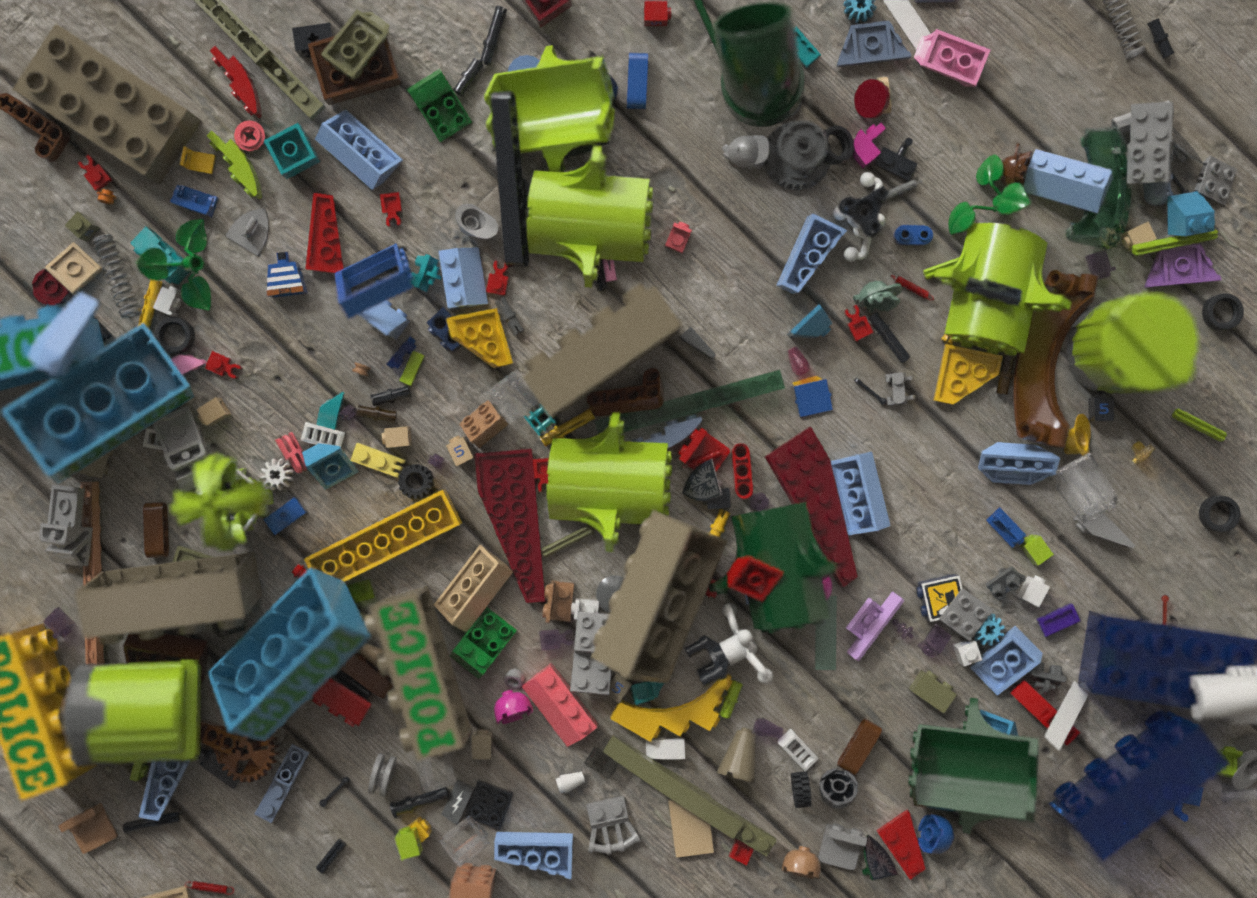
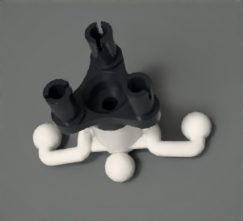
M871 172L863 173L860 177V182L865 187L875 185V189L862 198L855 199L848 196L842 199L833 210V215L837 220L847 218L848 223L853 227L854 235L864 239L861 252H858L854 247L845 249L844 258L849 262L863 260L867 257L871 238L877 236L886 223L885 217L879 214L889 195V189L885 190L886 187L883 186L882 181Z
M726 603L722 608V612L728 618L734 636L718 643L703 635L698 641L684 647L689 658L704 650L710 654L711 662L696 669L704 687L719 679L727 678L728 668L745 658L758 671L757 677L761 683L767 684L773 679L771 670L765 668L754 655L757 651V645L752 641V633L745 629L740 630L735 618L737 607L733 603Z

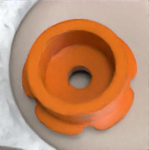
M102 189L101 192H97V201L113 205L116 196L113 195L114 192Z

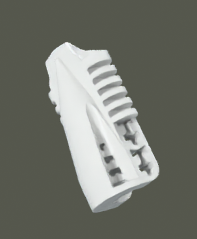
M1256 666L1228 667L1226 675L1191 676V687L1195 689V693L1198 696V705L1192 706L1193 718H1228L1232 725L1257 724Z

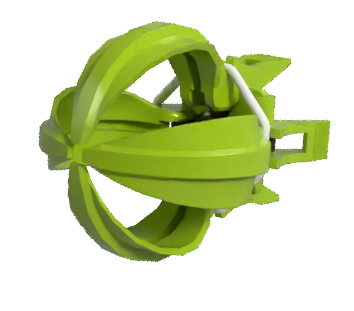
M220 453L211 454L206 460L197 462L194 466L195 480L200 493L175 490L174 503L170 505L171 514H176L179 526L186 525L201 517L204 518L202 526L204 546L207 548H217L221 552H230L238 545L247 542L245 531L254 530L252 524H256L257 516L268 515V505L274 504L273 491L265 489L264 480L256 481V479L251 477L248 478L245 475L247 472L246 468L237 469L236 458H226Z

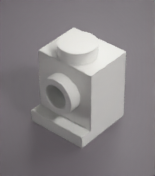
M172 286L169 289L162 287L153 308L170 316L177 317L178 314L175 311L179 309L182 303L181 290Z

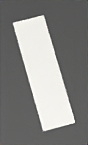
M883 0L917 50L922 37L931 33L909 0Z
M1075 681L1045 734V737L1058 750L1061 749L1088 697V694Z

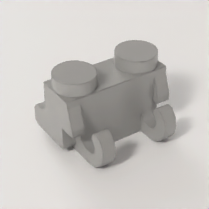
M905 373L886 374V382H891L892 378L894 399L892 401V397H887L888 405L907 404V400L915 399V395L905 396L904 381L914 380V376L906 377Z

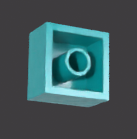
M299 123L263 140L281 175L286 179L321 162L304 128Z

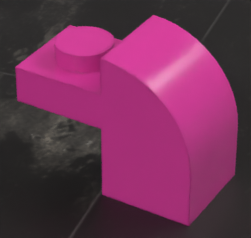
M882 123L877 126L873 124L865 131L866 134L861 129L853 139V157L863 169L881 153L872 141L886 129Z

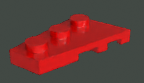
M908 809L876 830L910 880L926 869Z

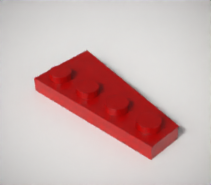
M313 193L305 270L335 274L344 268L333 195Z

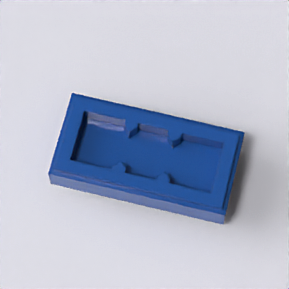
M294 497L266 517L264 521L273 534L277 535L306 514L307 511L299 500Z

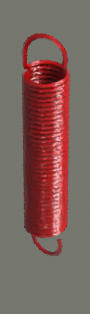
M898 276L897 279L894 278L896 280L895 283L901 284L902 287L924 299L930 295L927 290L901 276Z
M721 449L693 458L688 460L689 466L686 467L693 468L710 459L720 458L723 453Z
M199 881L191 882L192 887H188L191 890L227 894L228 886Z

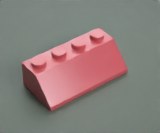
M553 663L549 664L521 686L567 747L582 740L597 728V721L575 692H570L571 687Z

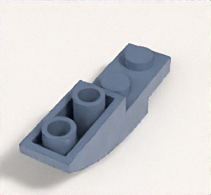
M695 414L685 417L686 421L678 423V419L666 422L667 426L664 427L666 435H662L659 432L651 434V439L643 440V437L633 439L632 442L668 443V448H670L696 429L701 423L702 418H697Z
M294 744L291 745L255 815L270 823L274 821L298 778L309 752Z

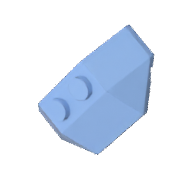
M997 442L982 451L978 469L994 483L1032 485L1049 476L1056 475L1060 457L1033 444Z

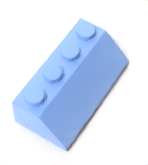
M346 109L323 122L315 138L318 143L372 190L384 183L403 161Z
M1035 149L1028 166L1024 189L1027 194L1098 214L1113 179L1112 170Z
M872 451L831 461L848 535L879 531L891 526Z

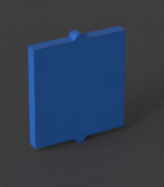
M827 379L793 386L796 396L795 403L798 406L800 417L833 410L830 398L832 394L829 392Z

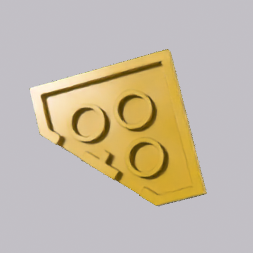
M497 308L446 319L451 338L491 367L497 368L513 363Z
M945 344L933 401L951 405L955 404L989 380L998 376L1003 356Z

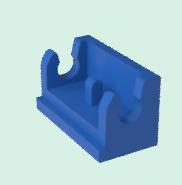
M177 185L170 203L212 218L219 198L184 185Z

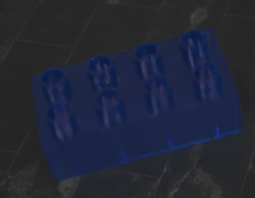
M1089 610L1078 685L1092 694L1192 709V706L1198 705V696L1195 693V689L1191 687V676L1226 675L1228 667L1256 666L1257 639L1237 633Z
M1163 710L1155 712L1146 719L1145 725L1147 728L1136 737L1134 734H1128L1116 742L1114 745L1116 752L1106 760L1100 757L1088 763L1084 768L1086 775L1075 784L1072 781H1067L1057 787L1053 793L1055 799L1049 805L1075 839L1101 862H1104L1229 765L1228 761L1201 726L1171 711L1167 713Z

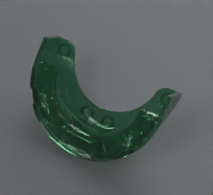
M1118 127L1085 128L1084 136L1081 138V146L1085 150L1088 164L1112 170L1113 179L1099 213L1095 214L1084 210L1081 220L1078 223H1071L1070 227L1067 228L1066 238L1072 243L1113 250V247H1117L1121 242L1120 234L1125 233L1130 213L1132 188H1128V161L1125 152H1128V147Z

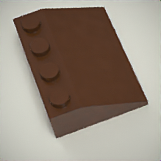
M335 36L308 44L321 92L328 105L402 84L388 37H386L365 65L361 76L354 80L332 67L321 55Z

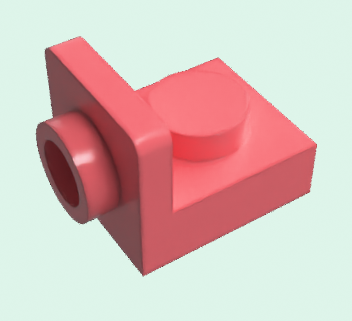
M674 222L665 247L683 253L692 232L689 229L690 226L683 222L678 224Z

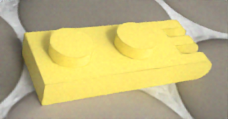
M356 443L351 457L352 462L397 478L399 473L394 472V469L403 470L402 466L396 465L397 461L403 464L406 461L360 443Z

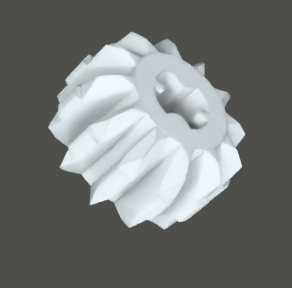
M272 459L271 463L266 462L265 466L267 469H261V472L265 473V476H261V479H267L264 483L265 486L271 485V490L277 488L279 491L283 490V485L289 487L290 484L287 480H294L293 477L289 476V473H294V470H288L291 464H284V459L279 461ZM275 471H280V478L274 477L276 475Z

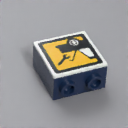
M951 574L917 582V596L922 600L923 605L920 606L922 617H925L930 622L940 620V616L962 589L959 575Z

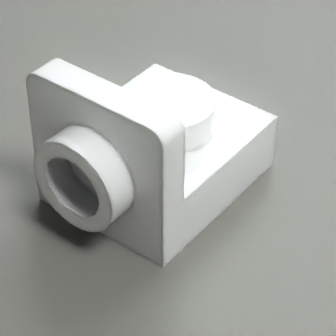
M576 598V602L571 605V614L574 615V620H577L578 612L598 613L599 601Z

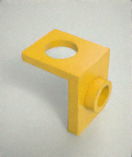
M183 146L180 165L187 170L213 174L216 156L192 151L188 147Z

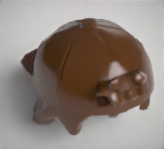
M1019 143L1016 144L1014 155L1005 157L1002 160L1004 171L1000 180L1005 185V188L1012 183L1021 184L1025 182L1023 175L1027 173L1032 159V151L1020 152L1021 145Z

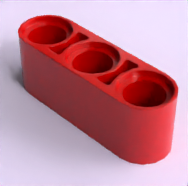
M738 443L731 449L734 491L738 497L747 499L753 493L750 450L747 445ZM739 446L745 449L743 457H738L735 454V450ZM741 465L747 469V473L744 476L737 474V468ZM741 485L748 486L749 491L746 495H740L738 490Z

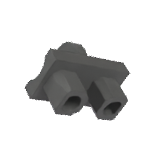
M1013 566L1008 569L1002 568L998 572L999 575L986 583V587L992 591V595L996 599L1002 600L1005 598L1006 593L1020 588V584L1026 581V576L1017 572Z
M1043 662L1029 671L1025 679L1036 681L1035 687L1040 688V693L1044 695L1049 690L1054 691L1055 685L1060 686L1061 683H1066V677L1062 676V666L1051 665L1049 673L1044 672Z

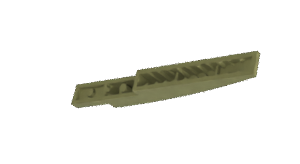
M194 0L311 120L325 108L323 103L221 0Z
M612 735L603 752L626 769L729 837L739 839L765 856L768 855L777 840L774 836L715 801L707 792L618 737Z

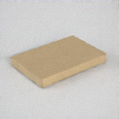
M668 799L676 858L714 853L710 824L672 799Z

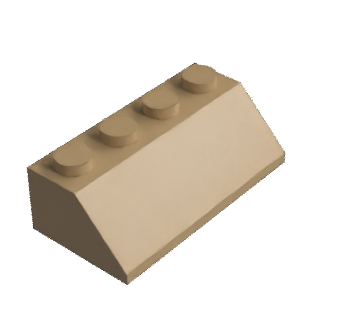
M479 545L435 602L434 606L451 625L467 633L513 571L485 547Z

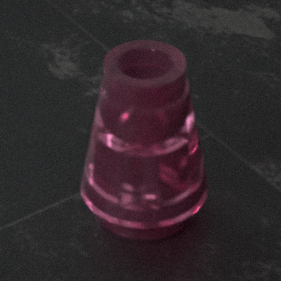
M797 346L787 351L792 372L796 376L810 371L809 362Z

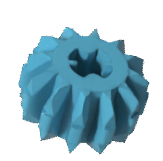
M846 0L843 3V6L846 7L844 14L850 13L848 19L851 20L854 17L855 23H858L860 18L863 22H866L867 17L871 18L873 16L872 11L876 10V5L873 4L876 0ZM859 3L863 5V6H861V8H858V7H857V5H859Z
M991 613L975 633L974 639L976 641L980 640L982 645L988 643V645L992 646L993 640L999 643L998 636H1004V633L1000 632V630L1005 628L1004 625H999L1002 621L1001 618H996V615ZM986 626H990V627H989V630H990L989 633L986 632V631H987V629L985 628Z

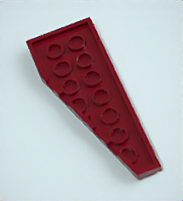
M807 427L764 457L791 504L806 502L815 541L825 558L836 564L837 571L831 573L838 585L845 587L858 577L830 458L812 427Z
M532 449L476 453L474 455L478 493L516 577L526 603L545 602Z

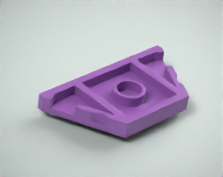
M1191 244L1158 251L1146 280L1145 288L1220 281L1221 276L1216 274L1211 266L1213 263L1205 255V250L1201 244Z

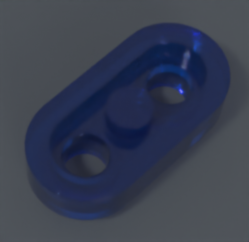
M410 335L386 365L391 370L394 367L398 369L404 362L402 359L406 353L410 355L417 347L414 344L416 340Z

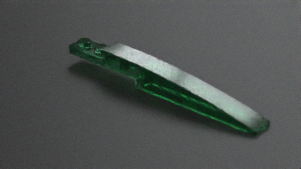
M781 370L664 401L663 405L657 409L621 413L620 421H624L623 433L784 389L785 385ZM611 416L594 421L598 434L602 433L609 426Z

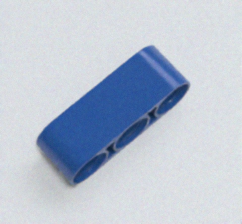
M629 53L627 109H646L648 53Z

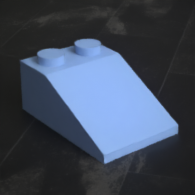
M388 300L358 314L384 334L396 340L410 322L406 319L408 315L399 308L395 311L390 307L392 303Z
M1016 626L1005 633L1004 636H1001L999 638L1000 642H995L981 656V661L975 662L970 667L997 696L1041 663L1043 653Z

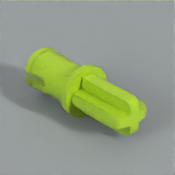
M732 680L733 682L727 695H724L725 700L719 713L721 717L726 719L730 718L735 703H738L737 698L743 686L742 683Z

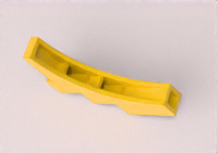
M727 672V678L717 680L705 693L690 702L664 709L645 708L621 700L614 708L610 719L650 742L653 737L656 739L661 731L660 725L678 736L688 731L691 725L689 720L710 731L720 721L718 717L719 712L714 708H718L723 700L721 695L724 690L728 691L733 682L731 674Z

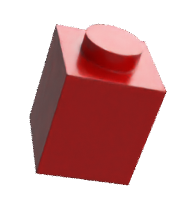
M644 1V26H667V21L671 20V8H667V1Z

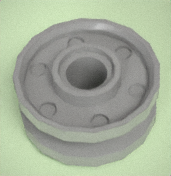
M379 753L371 773L368 793L374 794L379 786L380 796L386 797L393 779L397 757L391 756L386 764L384 763L385 754Z

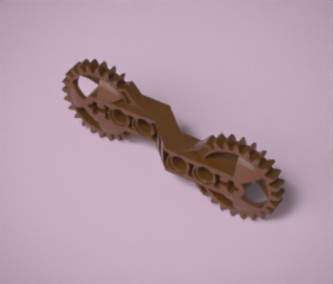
M200 719V742L214 750L218 764H225L222 771L229 770L228 777L234 776V781L240 780L241 783L248 781L249 783L254 782V780H261V776L268 775L267 770H273L271 763H277V760L273 757L279 755L275 751V748H278L279 745L274 744L278 737L270 736L266 741L259 739L256 741L247 736L229 732L227 725L222 726L215 722ZM215 732L217 733V739H216V740H215V738H214V733H215ZM231 739L234 742L233 747L230 745ZM268 746V749L262 750L261 747ZM240 760H249L242 773L237 771Z

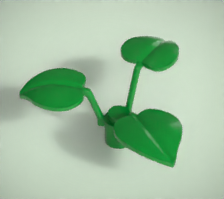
M995 154L989 156L980 165L976 173V180L981 186H986L990 183L992 189L998 194L992 201L993 207L978 205L970 207L968 202L958 204L952 210L948 221L951 235L962 233L973 225L976 217L974 209L998 211L1001 214L1009 215L1031 204L1022 185L1012 183L1002 193L994 185L993 181H998L1004 171L1003 162L999 156Z
M203 219L190 220L182 224L176 232V242L180 246L185 247L184 251L190 256H186L182 262L167 263V255L162 249L156 247L148 248L137 259L136 267L144 277L153 281L165 279L168 276L167 267L182 266L185 271L192 272L188 277L189 282L181 287V298L188 306L207 311L210 310L211 306L209 284L202 276L194 277L204 266L203 259L196 253L205 249L207 235Z

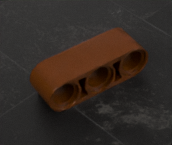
M166 502L144 503L143 530L146 558L168 557L169 529Z
M864 718L838 759L837 766L855 776L878 740L882 728Z

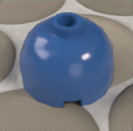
M927 814L922 818L918 826V831H921V838H918V843L922 851L931 854H941L948 851L954 841V830L951 823L945 817L934 814Z

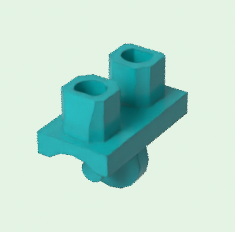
M428 254L416 257L415 265L421 268L418 274L411 273L414 279L411 283L414 287L427 292L429 286H433L435 279L441 281L442 276L437 275L439 267H437L438 259Z

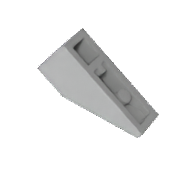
M1088 504L1073 518V521L1076 523L1075 527L1083 534L1087 533L1129 548L1136 546L1095 504Z

